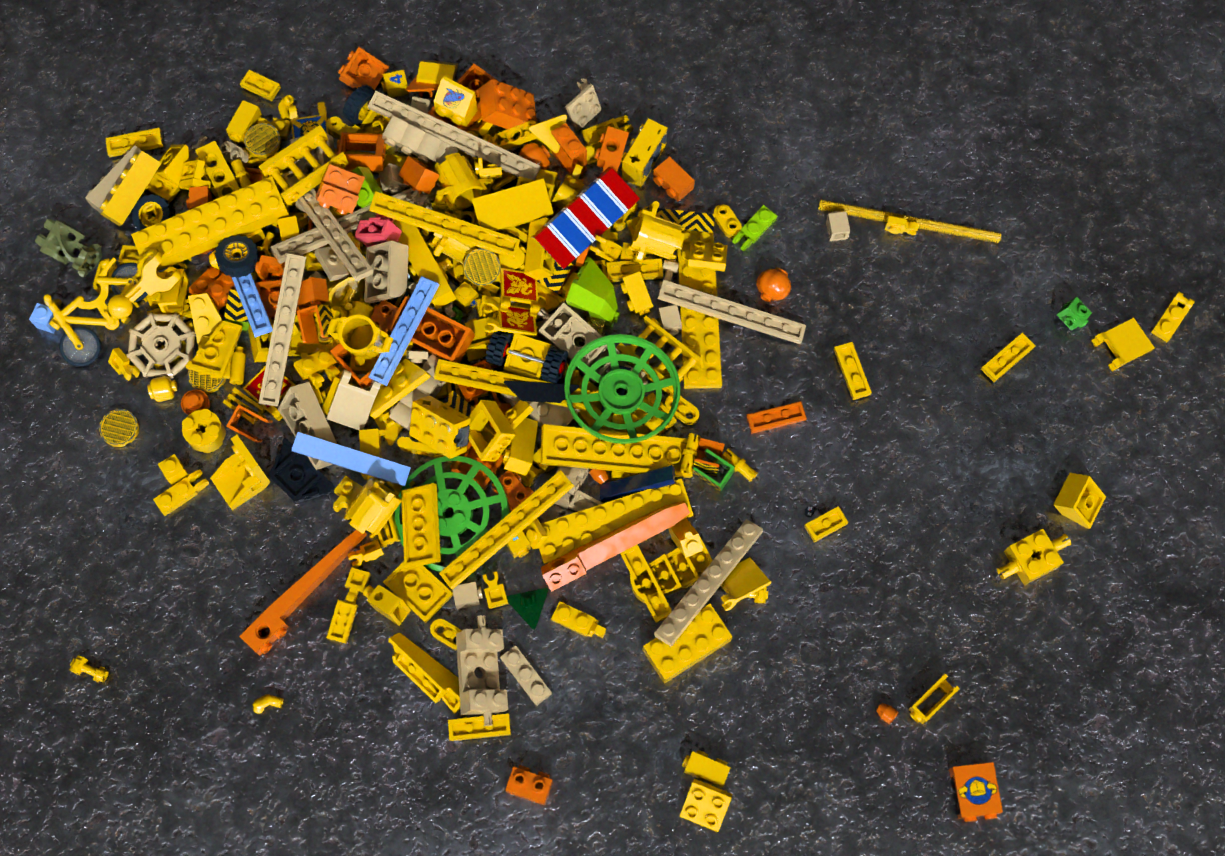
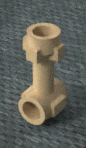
M669 259L664 261L663 271H666L664 280L671 282L673 273L677 274L679 263L676 260Z

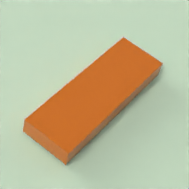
M801 401L746 414L751 434L806 421L807 419Z

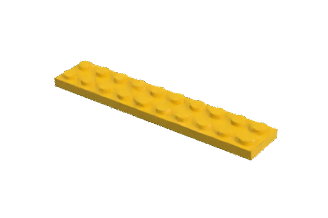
M683 230L682 233H685L681 249H677L679 285L717 296L716 271L708 270V268L688 267L691 241L701 240L706 243H714V234L711 232ZM680 306V319L682 323L681 341L690 350L699 352L703 357L704 364L702 369L694 364L683 376L684 389L722 388L718 318ZM682 354V361L684 365L688 361V358Z

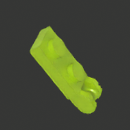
M763 205L740 229L741 231L735 235L732 243L736 245L745 237L747 240L740 249L746 251L775 222L777 215Z

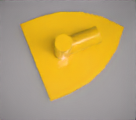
M349 277L337 283L329 291V301L322 305H328L331 308L334 306L344 307L348 312L352 309L351 302L359 301V298H363V292L356 293L357 290L351 288L352 284L356 281L353 277ZM337 290H343L346 294L345 298L341 301L336 300L334 297V293Z

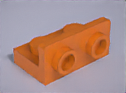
M261 255L260 261L256 263L255 271L261 280H270L271 276L279 280L283 277L285 262L279 264L275 257Z

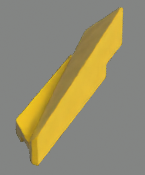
M397 633L390 637L388 640L393 645L395 652L392 655L393 663L435 703L442 699L451 711L456 714L460 710L459 678L403 634Z

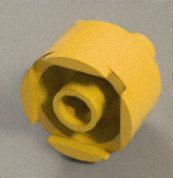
M208 409L197 410L189 414L182 421L183 436L194 450L211 453L222 446L223 440L226 437V429L218 416Z

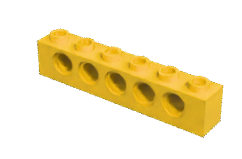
M216 141L195 150L198 155L195 159L205 162L204 177L206 181L212 182L213 187H211L215 198L218 196L220 198L227 193L240 189ZM212 163H217L215 166L210 167ZM224 178L223 181L217 182L218 179ZM262 229L244 235L248 239L253 240V243L265 239Z

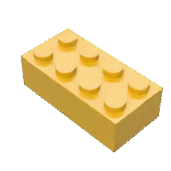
M708 604L700 610L672 647L655 638L645 644L642 651L665 684L732 640V635L712 605Z

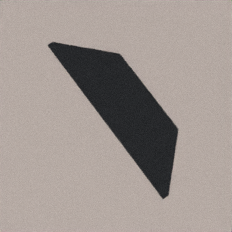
M504 381V384L521 401L561 403L565 399L564 384ZM570 384V394L578 389L579 385Z

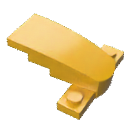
M701 537L700 540L704 550L686 558L679 548H676L648 564L638 544L620 553L631 574L632 591L638 600L646 603L655 623L666 619L672 612L665 596L693 586L713 561Z

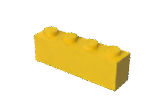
M143 151L139 152V154L134 153L129 161L132 165L129 169L125 168L120 175V178H122L119 185L115 183L110 191L112 196L109 200L105 199L100 206L102 209L100 214L118 226L123 225L161 165L159 161Z

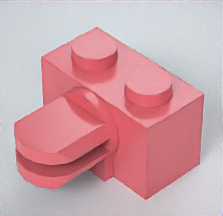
M376 214L375 218L360 220L354 237L366 247L388 241L398 242L402 231L393 224L394 219Z

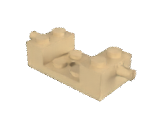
M564 302L552 315H549L543 308L538 312V315L545 320V323L538 330L537 335L546 343L567 351L568 358L571 361L579 350L584 347L576 346L574 343L575 338H583L585 345L603 337ZM607 345L592 350L581 361L591 367L599 359L609 356ZM616 349V354H621V352L618 349ZM610 362L602 365L595 372L604 376L611 371ZM592 378L589 379L593 384L596 383Z
M480 615L477 616L478 628L464 629L456 634L461 715L484 714V726H492V714H500L508 710L507 690H500L497 652L504 649L503 629L487 628L486 616ZM476 668L482 671V678L476 677Z

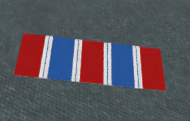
M608 167L606 171L601 173L587 188L558 212L555 217L538 230L532 238H535L564 270L596 240V235L601 236L640 198L613 168Z

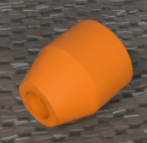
M592 469L588 472L599 484H603L609 479L606 470Z
M881 703L876 710L880 718L889 725L899 713L891 705Z

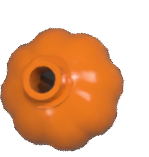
M529 143L521 148L518 156L540 165L541 169L548 170L550 165L548 159L551 156L544 145L539 146L536 143Z
M776 267L775 269L770 268L760 273L756 285L761 293V299L770 302L771 300H782L788 296L791 291V282L787 277L788 273Z

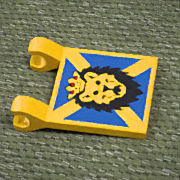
M324 102L317 103L319 115L298 118L296 106H289L293 139L304 136L319 125L329 134L327 109Z

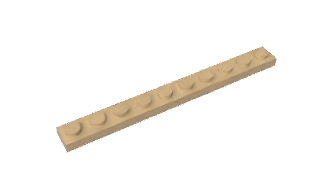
M375 91L368 104V109L390 119L392 116L400 118L477 159L482 157V160L490 165L497 164L498 167H502L503 171L516 177L520 176L535 180L541 169V166L378 91Z
M436 181L435 187L430 194L422 192L419 195L422 198L426 196L432 201L435 199L437 191L442 190L439 182ZM411 188L391 196L416 204L411 197L414 193ZM369 205L336 220L347 234L350 232L353 234L356 233L360 220L375 218L377 213L369 211L371 206ZM316 227L271 246V251L279 264L286 262L287 253L301 256L329 243Z

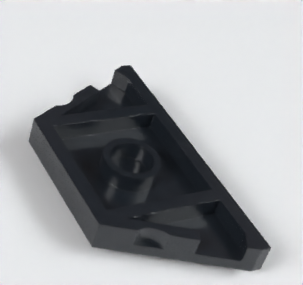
M285 437L269 477L296 504L334 492L336 487L319 470H316L304 455L291 451L293 444Z

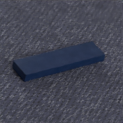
M673 465L601 484L600 500L602 503L647 489H657L675 484V469Z

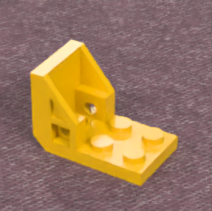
M238 435L231 438L234 443L231 448L235 454L227 458L210 478L232 511L264 490L270 483Z

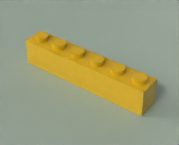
M394 219L393 224L402 231L398 243L409 246L408 262L410 261L412 264L409 268L413 276L418 275L419 279L423 276L439 284L429 305L433 304L437 310L456 300L452 289L417 226Z

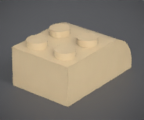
M388 241L366 247V261L373 269V274L365 278V303H376L396 298L405 292L408 279V245Z

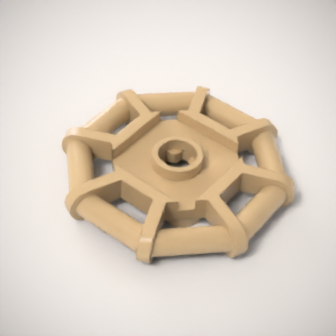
M150 312L146 318L128 331L130 336L128 354L126 356L142 372L145 378L167 375L170 379H173L177 373L186 367L185 365L189 360L193 359L196 333L186 325L177 313L155 314ZM156 321H166L169 324L165 327L157 326ZM151 323L152 327L144 334H141L140 332ZM175 325L184 333L183 335H177L173 330ZM137 337H140L142 341V347L139 350H136ZM187 340L186 354L181 352V341ZM159 341L166 342L164 349H157ZM143 354L149 360L147 366L139 359V355ZM178 356L183 358L171 368L170 363ZM154 364L165 365L166 370L152 368Z

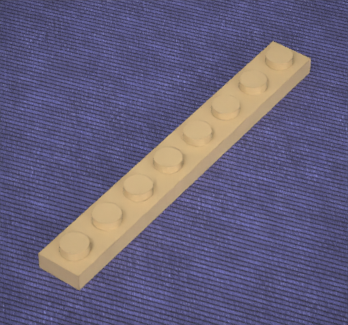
M292 171L282 174V177L290 187L300 181ZM314 188L301 196L297 201L357 282L372 275L373 269L330 210L319 205V201L315 198L317 193Z
M289 253L286 256L259 404L279 407L307 259L305 256Z
M663 280L657 298L797 344H801L806 328L804 324L667 280Z
M747 519L656 630L654 633L656 638L670 647L673 646L763 533V528Z

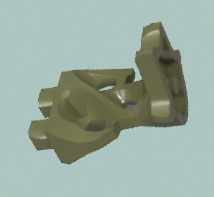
M46 220L44 228L50 232L48 236L41 233L37 236L35 242L41 247L39 251L64 264L73 262L72 267L78 270V274L81 277L85 278L101 261L102 246L99 244L89 246L82 243L81 241L85 238V235L65 221ZM68 234H74L76 239H69ZM75 248L80 250L78 257L74 255L73 251ZM61 249H62V251H63V253H64L65 256H61V255L59 254V251H60Z

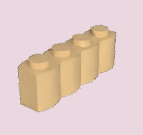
M395 116L391 117L382 135L386 144L392 147L395 145L399 146L403 153L407 155L414 154L418 156L417 159L425 164L429 162L436 165L438 162L440 165L446 160V155L458 153L459 151L456 147L425 133L421 129Z
M433 354L422 363V369L428 372L431 377L403 397L390 410L389 418L410 431L413 401L428 395L436 398L446 383L445 381L434 379L437 362L440 358Z

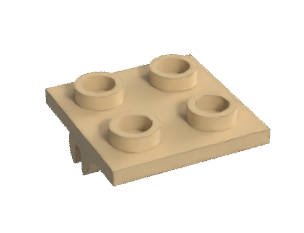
M585 78L581 79L583 84L577 82L581 93L565 106L575 132L582 129L602 110L594 86L592 84L588 85V81Z

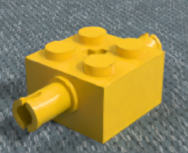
M1041 529L1010 545L1004 551L1010 563L997 568V573H1002L1000 578L1003 580L1017 573L1023 585H1026L1060 567L1064 562L1057 551L1070 546L1071 540H1066L1068 535L1063 534L1050 541L1044 529Z

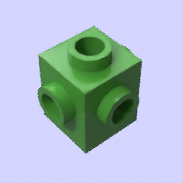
M1075 297L1065 303L1056 315L1072 331L1077 327H1084L1088 323V317L1092 312L1078 297Z

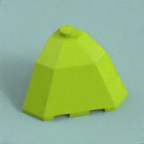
M587 257L584 266L578 272L577 276L579 279H574L571 284L566 303L567 305L588 311L592 321L613 327L614 322L617 323L620 316L614 286L596 263Z

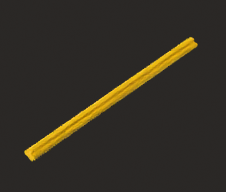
M822 199L819 203V210L821 208L823 211L825 209L826 211L828 209V212L829 210L830 212L834 210L846 211L850 216H854V214L855 217L856 215L861 218L866 216V219L867 217L868 219L871 217L873 220L875 218L877 221L882 219V222L883 220L887 222L888 217L893 216L907 219V222L919 223L920 229L925 227V230L926 228L930 230L932 228L934 231L936 229V232L941 230V232L943 231L944 233L945 231L947 234L952 232V235L953 233L954 235L959 234V236L961 234L963 237L968 235V238L969 236L970 238L975 236V239L976 237L977 239L979 237V240L984 238L986 241L991 239L993 242L995 240V243L1001 240L1000 232L994 233V231L969 228L957 224L953 225L941 221L935 222V220L930 219L928 221V219H919V217H910L898 213L894 215L892 212L886 211L885 213V211H876V209L871 208L867 210L865 207L859 206L858 208V206H849V204H840L833 201L831 203V201L827 200L824 202Z

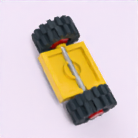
M502 331L492 334V338L489 340L490 344L487 346L486 362L500 367L504 366L503 369L532 379H542L556 384L561 381L563 372H565V366H567V351L551 347L552 344L514 333V336H512V334Z

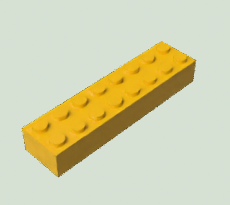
M271 176L131 234L140 258L151 249H156L160 252L162 261L156 268L157 272L218 247V244L225 238L237 235L244 236L278 222V219L290 217V214L278 186Z

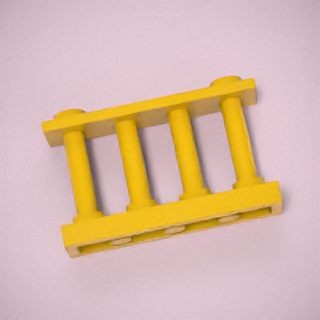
M321 125L258 166L265 179L272 176L284 190L281 196L287 206L296 202L301 196L321 183L329 163L342 168L349 164L343 152L336 155L326 143L328 137ZM318 146L330 159V161L322 166L310 153ZM302 157H305L315 169L308 176H305L295 164ZM287 167L300 180L291 187L280 175V172Z
M644 317L647 327L638 337L646 339L654 332L661 337L655 343L657 347L661 349L666 342L674 347V350L668 355L672 362L680 353L688 358V361L677 371L679 380L694 364L701 369L704 367L703 357L696 350L692 351L660 327L661 325L656 319ZM622 343L616 346V349L621 354L631 355L640 359L635 354V350L639 346L633 344L625 346ZM652 354V355L650 356V358L648 359V361H647V364H648V365H649L650 359L654 356V354ZM628 362L631 366L635 367L636 364ZM662 362L658 367L653 368L650 366L660 381L667 379L663 376V371L666 367ZM642 369L641 371L646 373V377L653 382L650 375ZM673 385L662 388L664 392L673 398Z

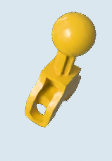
M156 249L149 250L138 260L137 273L132 277L136 284L125 295H115L109 300V313L117 319L127 318L132 313L133 302L144 292L151 296L157 291L164 292L170 290L181 278L180 271L174 267H168L162 272H156V268L162 261V256Z

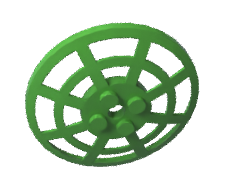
M617 334L598 338L579 350L568 366L565 375L564 393L570 413L584 430L604 441L629 444L647 440L658 434L668 425L677 410L680 400V381L676 368L670 358L655 344L633 335ZM615 343L633 344L644 348L645 351L640 359L631 355L616 354ZM607 345L609 356L599 359L591 367L581 361L592 350ZM652 354L658 357L665 365L671 378L659 380L655 371L647 364ZM618 361H628L636 365L632 371L619 369ZM610 362L612 371L608 372L604 377L595 372L599 367ZM578 367L585 373L581 386V395H570L571 377L574 369ZM642 369L650 375L653 383L643 384V381L638 376ZM590 378L599 383L598 393L587 394V385ZM673 385V403L671 410L667 414L658 410L662 399V388ZM624 388L627 394L621 396L617 394L616 390ZM656 390L653 407L643 402L646 392ZM600 401L606 409L599 416L589 402ZM572 403H584L588 413L596 420L591 428L579 418ZM638 408L648 413L636 422L632 421L630 414ZM612 413L623 415L625 424L612 423L607 421ZM653 416L664 420L652 432L637 437L635 428L645 424ZM603 425L613 429H627L630 439L612 438L602 435L598 431Z
M444 456L428 461L417 468L408 477L405 487L402 486L401 490L413 488L409 486L411 481L420 472L434 465L436 475L426 480L422 485L437 481L439 490L437 492L439 537L440 535L451 537L453 548L440 547V553L456 554V557H459L463 551L467 550L488 532L486 528L490 515L489 505L501 502L502 520L509 514V502L504 486L491 469L468 457L456 456L449 459ZM460 461L473 466L466 475L457 472L443 473L442 462ZM479 470L483 471L492 480L499 495L486 496L482 487L473 479ZM445 478L461 479L462 482L457 490L447 489ZM469 484L473 486L481 499L470 502L469 498L464 494ZM399 505L395 510V522L401 538L400 542L403 545V524L400 525ZM483 507V518L479 526L472 522L473 509ZM447 508H452L454 510V514L451 518L445 517V511ZM467 528L476 533L468 542L461 545L459 535ZM435 564L423 565L439 572L447 567Z

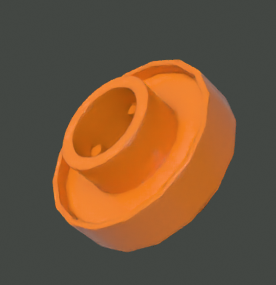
M190 390L181 399L182 410L187 416L197 410L210 409V399L201 390Z

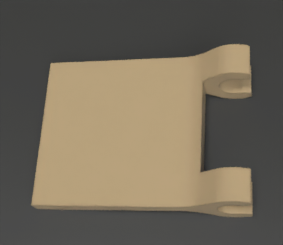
M343 370L326 419L357 430H364L381 384L372 380L369 390L349 384L352 373Z

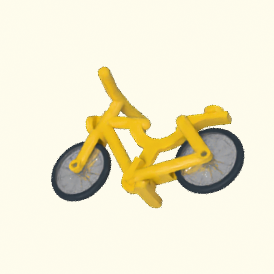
M114 257L112 260L106 259L101 266L104 270L96 278V282L101 286V293L94 301L84 302V297L80 295L64 309L60 310L58 306L62 302L59 298L52 300L51 295H44V302L54 316L48 324L56 330H59L61 327L65 331L61 337L59 349L62 357L69 364L87 366L98 358L101 351L100 339L93 330L81 326L72 328L70 324L100 325L110 330L117 329L120 325V320L109 313L108 306L105 303L109 295V285H111L115 295H125L136 284L132 277L137 273V263L122 264L115 269L111 277H108L109 270L117 260ZM144 292L134 302L144 299L148 293ZM77 307L90 310L98 308L103 318L67 315ZM124 318L121 322L127 325L131 318Z

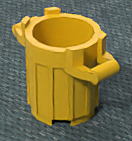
M460 153L446 155V160L440 165L437 162L434 167V171L439 174L437 181L442 190L437 191L434 202L436 204H447L450 211L472 207V199L484 196L485 193L491 191L493 179H478L469 160L465 156H461Z
M657 201L650 204L649 210L642 208L638 213L637 217L639 219L631 244L628 245V249L636 251L633 258L635 263L643 260L644 252L666 259H675L677 256L673 254L674 251L681 249L685 233H682V231L685 230V227L656 216L659 202Z
M448 211L444 212L445 215L457 219L460 215L456 211L453 212V214L449 213ZM434 233L432 241L427 245L434 249L433 254L435 256H440L441 253H444L462 264L468 253L479 249L477 246L438 233Z
M365 315L331 318L327 333L340 341L347 351L360 359H371L380 353H389L393 338L382 331L380 326ZM338 322L342 323L339 333H335Z
M369 478L345 511L346 514L344 516V519L350 517L352 520L349 524L362 534L366 530L371 532L370 538H374L375 535L379 534L402 502V499L398 496L400 493L397 490L392 491L384 485L386 482L381 479L377 481L373 478Z

